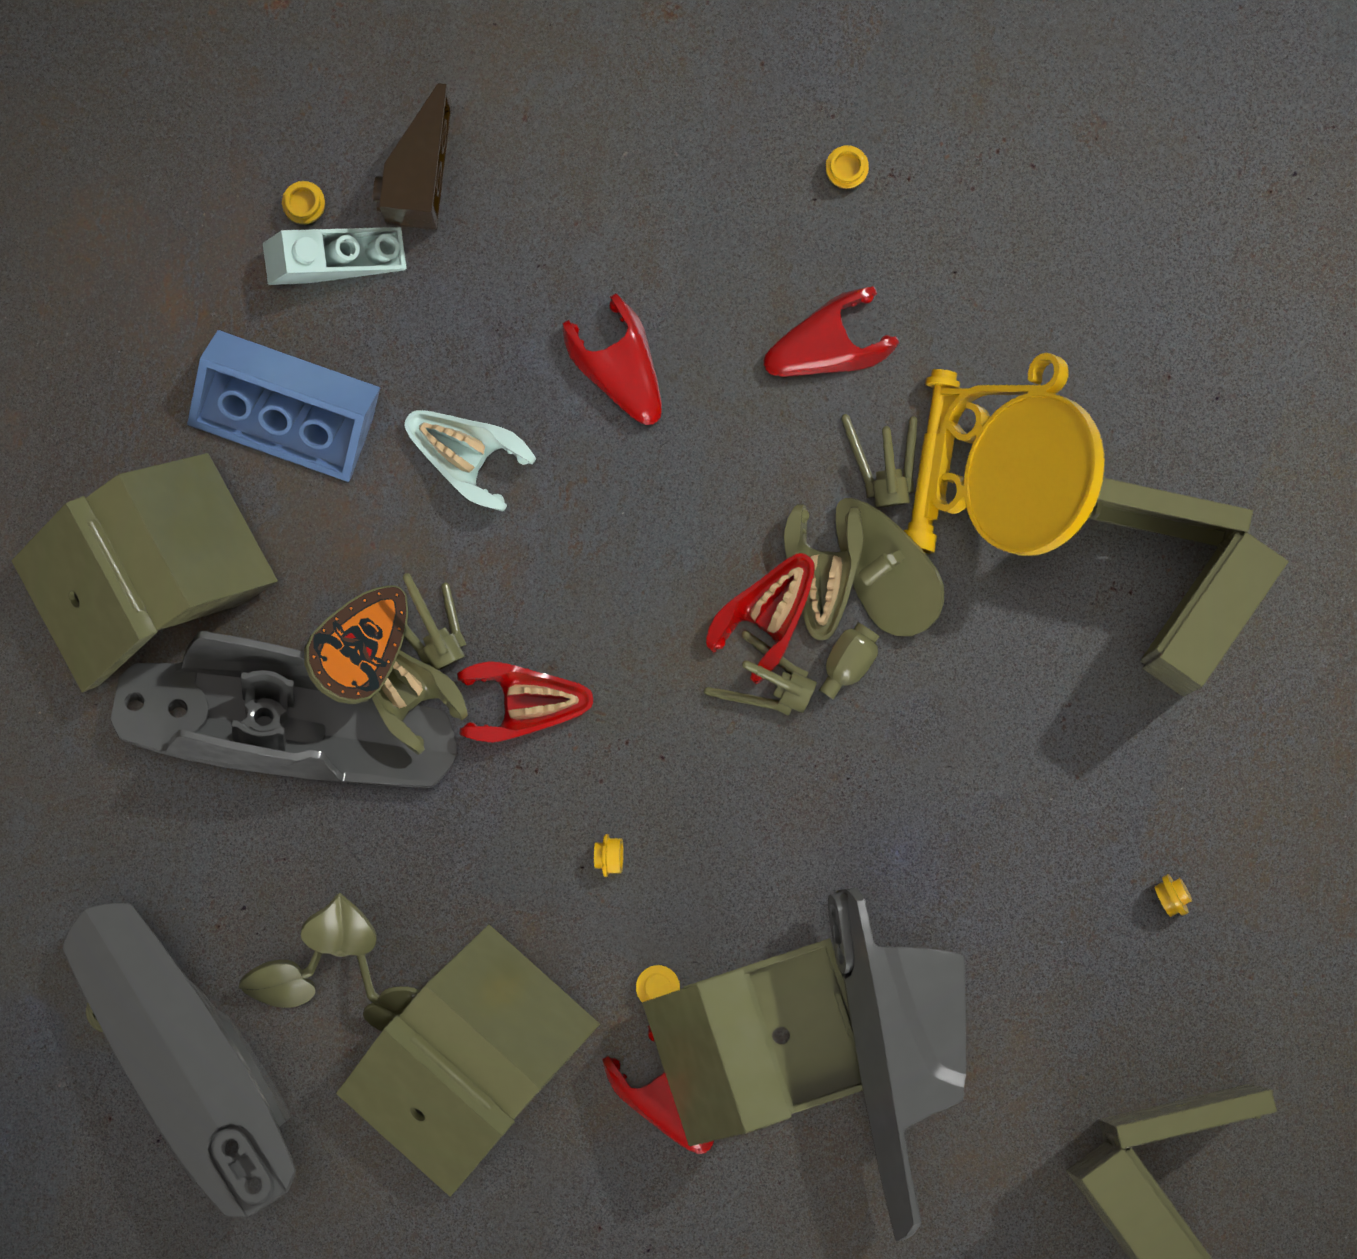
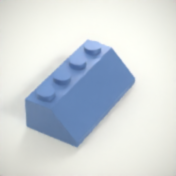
M217 330L200 357L187 425L349 482L373 421L380 387Z

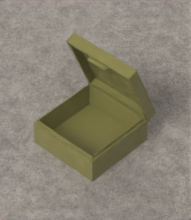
M209 453L116 475L86 498L83 496L65 503L11 560L82 693L100 686L157 633V630L244 605L278 582ZM74 592H75L76 595L78 596L79 603L77 602V600H76V598H75Z
M1103 478L1098 499L1088 519L1218 547L1140 659L1145 664L1142 669L1184 697L1204 686L1289 561L1248 533L1253 510Z
M489 924L422 988L400 1016L397 1015L385 1027L336 1094L451 1197L513 1125L514 1119L569 1061L598 1028L600 1023ZM415 1108L419 1109L423 1113L424 1117L419 1115Z
M830 938L684 986L683 989L642 1002L689 1147L745 1134L791 1118V1114L863 1091L844 978L838 968ZM777 1027H785L789 1031L790 1037L785 1044H777L772 1038V1033Z
M1244 1084L1099 1119L1105 1142L1069 1167L1066 1172L1129 1259H1212L1135 1154L1132 1146L1249 1118L1259 1119L1262 1115L1277 1112L1272 1089Z

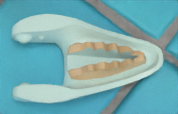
M426 410L413 411L405 420V429L421 452L464 497L481 506L502 512L507 507L502 495H492L488 493L487 489H481L476 485L478 471L492 452L503 448L508 454L515 455L517 461L522 465H532L536 460V457L522 439L513 432L499 426Z

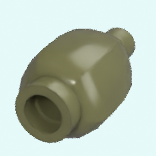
M859 622L854 629L845 630L832 647L826 660L828 677L819 691L834 699L843 685H853L858 682L869 670L878 655V646L875 643L880 636Z

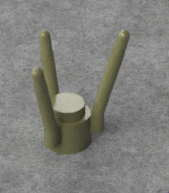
M843 414L841 420L865 482L867 498L874 497L875 507L910 503L909 493L914 492L913 469L917 438V418L912 416L909 419L903 477L902 469H895L891 429L889 426L883 427L885 470L876 472L877 480L874 481L848 414Z
M405 573L403 580L429 635L423 638L426 645L424 646L407 625L404 637L418 653L421 662L425 664L430 663L437 670L463 659L465 655L461 647L467 644L460 631L450 585L445 582L441 585L451 634H449L446 627L440 630L437 629L411 575Z
M744 630L742 632V637L764 655L771 649L770 646L749 631ZM782 657L778 665L788 673L783 671L781 676L745 660L742 663L744 669L776 685L772 695L780 698L779 700L706 687L704 693L707 696L775 709L789 716L792 709L800 713L804 712L817 682L807 678L808 671L795 666L784 657Z

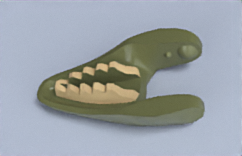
M797 504L786 522L784 532L786 556L789 558L795 554L803 553L808 555L815 564L813 582L802 613L810 635L817 640H826L834 634L842 618L861 557L864 541L861 511L859 507H851L845 516V521L848 524V550L841 552L818 551L812 549L807 544V521L810 514L804 504Z
M401 650L381 690L372 697L384 724L391 734L417 755L425 751L424 740L421 736L415 735L403 720L408 712L420 702L439 698L449 708V713L452 717L462 721L468 716L463 696L449 677Z

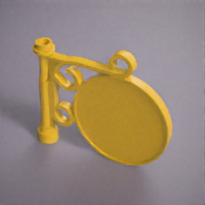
M1042 353L1035 357L1028 369V381L1038 385H978L971 388H960L956 372L932 369L931 377H927L925 382L926 386L933 388L927 433L924 434L912 518L911 522L908 523V530H903L924 553H935L937 535L933 534L934 526L932 524L933 520H937L939 510L956 514L967 508L969 517L977 532L989 544L1003 551L1022 556L1040 555L1058 548L1072 538L1086 522L1096 504L1103 482L1104 449L1099 430L1087 411L1076 402L1056 394L1062 390L1069 376L1068 366L1064 359L1050 353ZM1052 363L1054 366L1053 376L1048 383L1041 385L1043 372ZM986 395H1020L1002 405L991 416L984 407L972 403ZM966 408L972 410L976 416L975 425L967 434L958 424ZM955 437L958 440L972 444L964 477L949 473ZM948 482L956 484L957 492L953 501L947 504Z

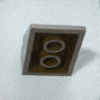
M438 83L384 163L383 177H375L373 202H377V211H381L386 225L438 229L452 102L447 84Z

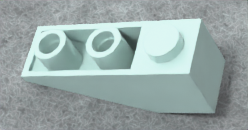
M401 227L281 230L263 242L268 285L309 284L407 269Z

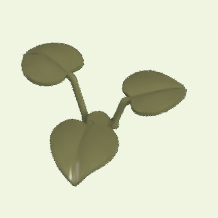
M338 893L328 905L310 916L302 925L301 938L308 947L315 951L309 965L305 969L301 970L299 965L291 960H274L255 967L245 974L239 982V989H242L245 994L262 1003L282 1008L297 1007L310 1001L315 994V983L309 977L314 974L323 953H330L339 957L355 955L359 963L367 998L373 1002L364 1008L363 1017L372 1027L383 1031L397 1015L400 1016L420 992L418 989L407 986L388 988L380 995L375 992L365 954L375 947L376 932L366 916L341 893Z

